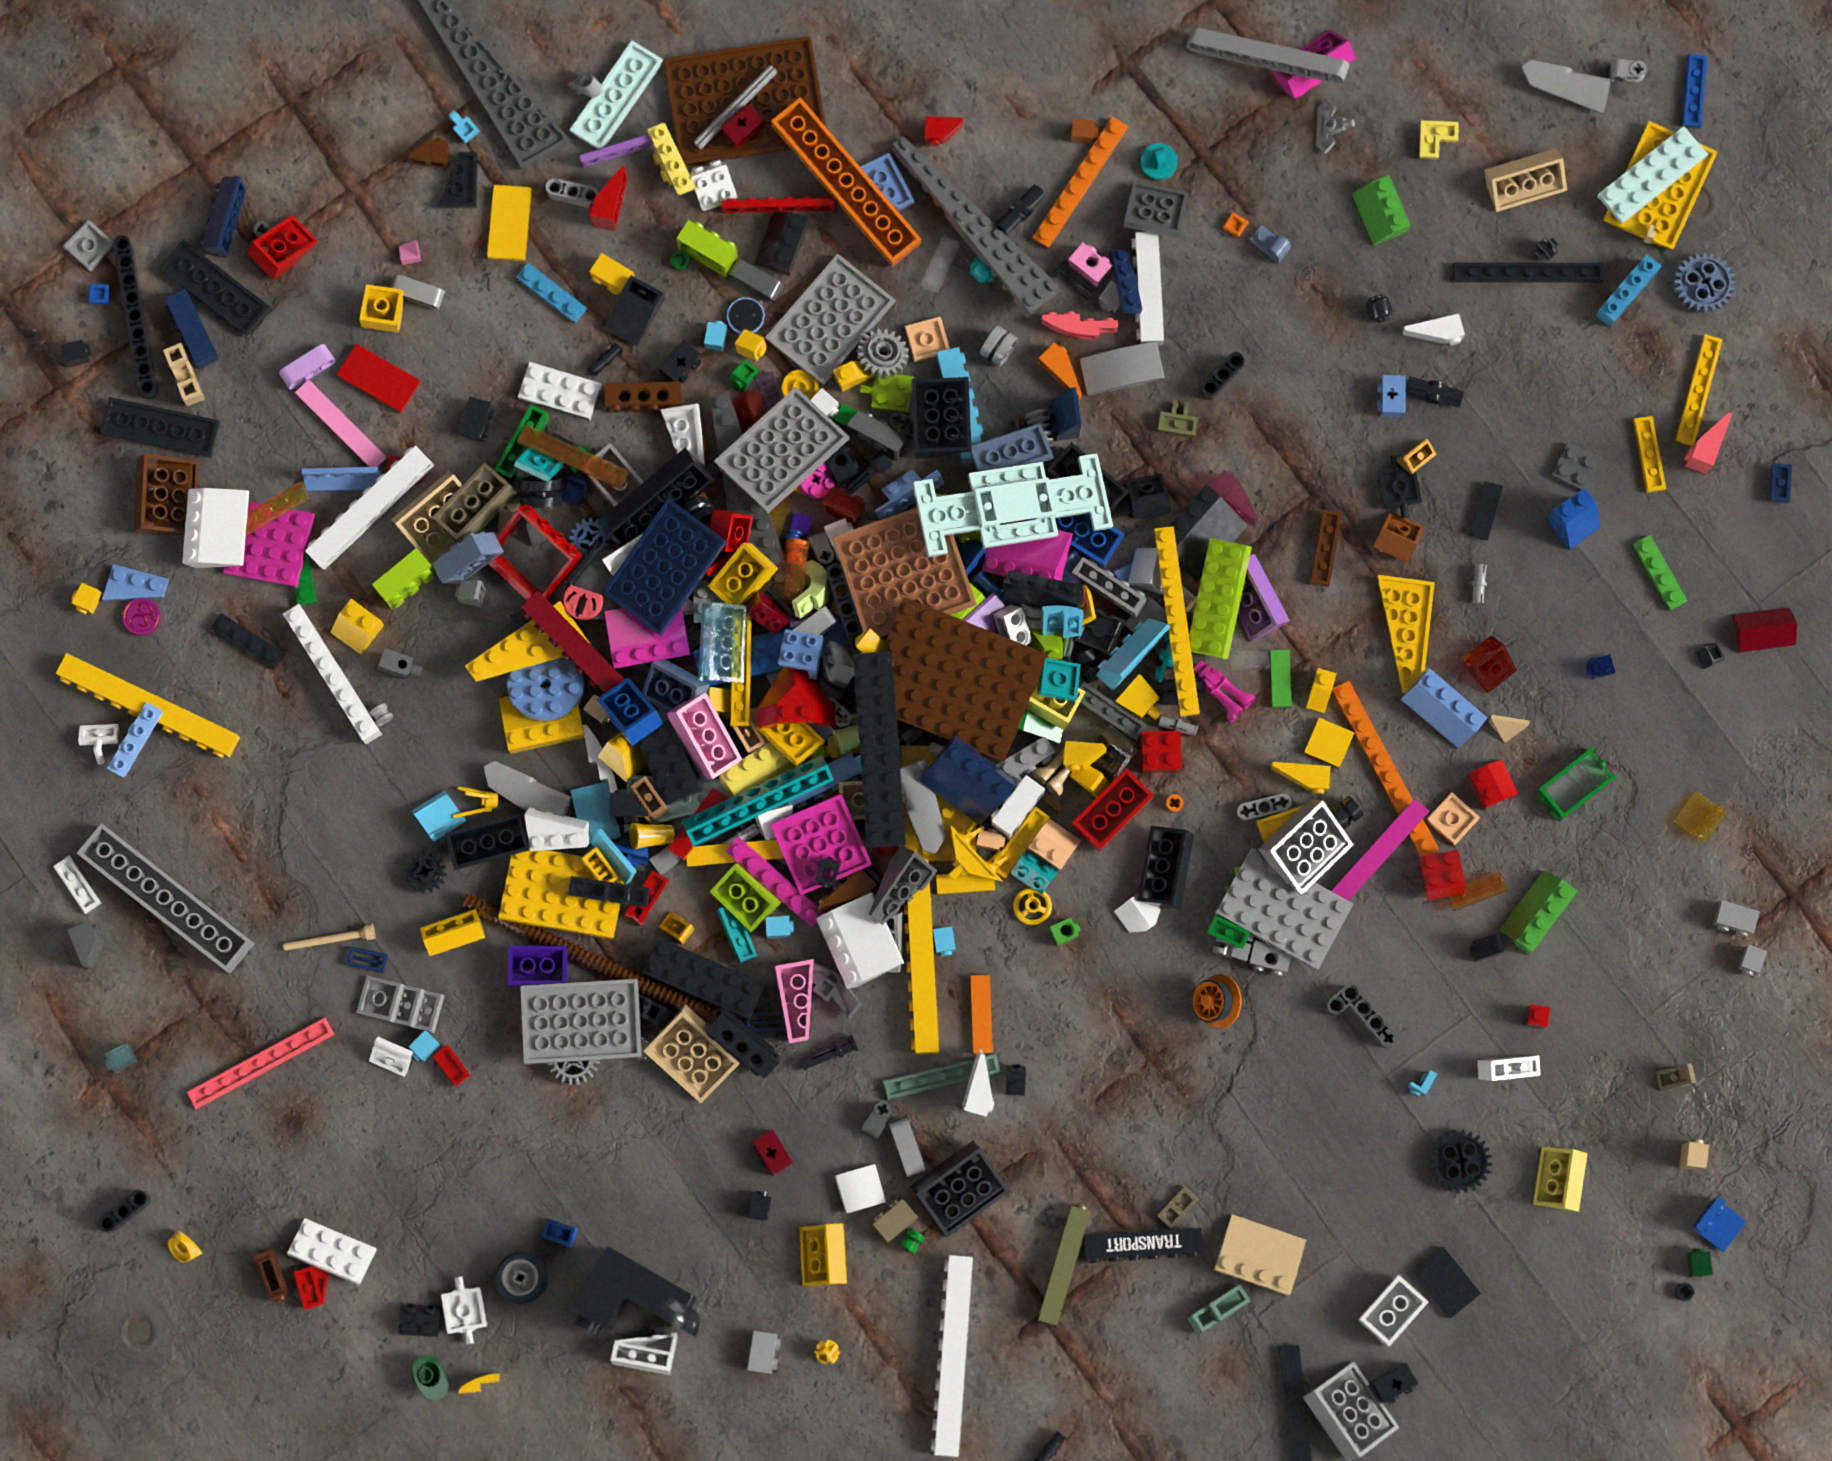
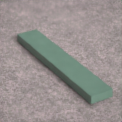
M997 1055L985 1056L988 1076L1001 1073ZM975 1059L884 1080L883 1084L887 1100L969 1081Z

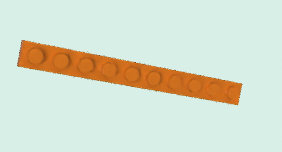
M1347 681L1333 688L1332 693L1399 816L1413 799L1350 681ZM1422 819L1409 833V837L1418 854L1425 856L1439 851V848Z

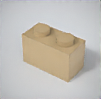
M1692 1139V1141L1682 1144L1679 1168L1698 1171L1706 1169L1709 1145L1703 1144L1704 1141Z

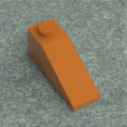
M1054 342L1039 357L1038 363L1066 390L1076 387L1079 401L1082 393L1067 355L1068 352L1062 345L1058 346Z

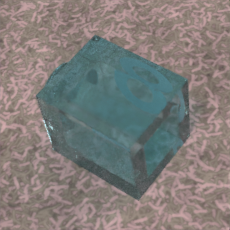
M127 1043L105 1053L107 1058L104 1060L109 1070L112 1069L116 1073L138 1062L130 1045Z

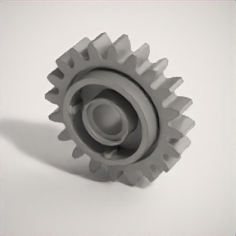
M877 329L876 334L872 330L869 336L865 334L863 340L859 341L856 351L858 353L857 359L861 360L859 365L866 366L864 372L871 370V376L877 373L878 379L881 378L882 374L888 379L889 374L895 377L897 372L901 373L902 369L906 367V361L909 358V355H907L909 349L904 348L906 342H900L901 336L895 338V332L893 331L889 335L887 329H885L884 333Z

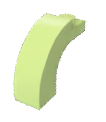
M812 559L798 569L801 584L808 587L805 592L792 601L795 616L800 619L814 608L817 610L823 608L831 595L825 568Z

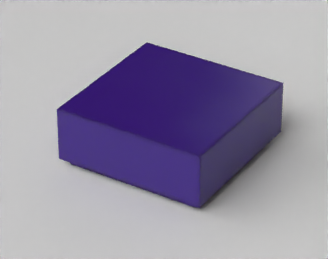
M794 513L791 529L809 536L813 516Z

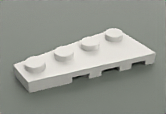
M691 404L661 409L677 454L682 449L687 448L705 466L699 405Z

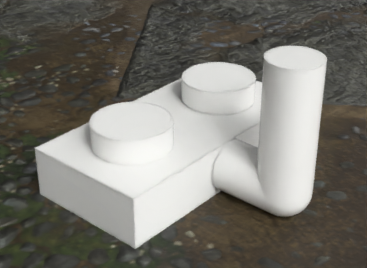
M119 725L80 726L79 745H94L93 751L96 761L101 765L105 762L101 750L102 744H118Z

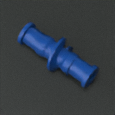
M981 571L971 582L976 584L987 596L994 592L1006 607L1009 605L1019 606L1016 602L1004 600L1003 586L998 587L994 581H991L983 574L984 571Z

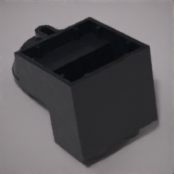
M609 1246L606 1247L571 1308L579 1313L574 1324L597 1336L602 1328L612 1331L629 1301H631L632 1307L636 1304L635 1308L638 1309L640 1305L694 1337L697 1336L700 1327L699 1312L692 1309L697 1297Z

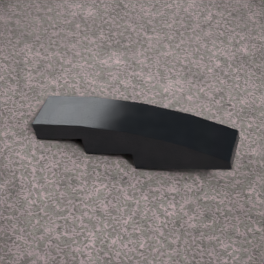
M571 876L568 895L648 907L651 888Z

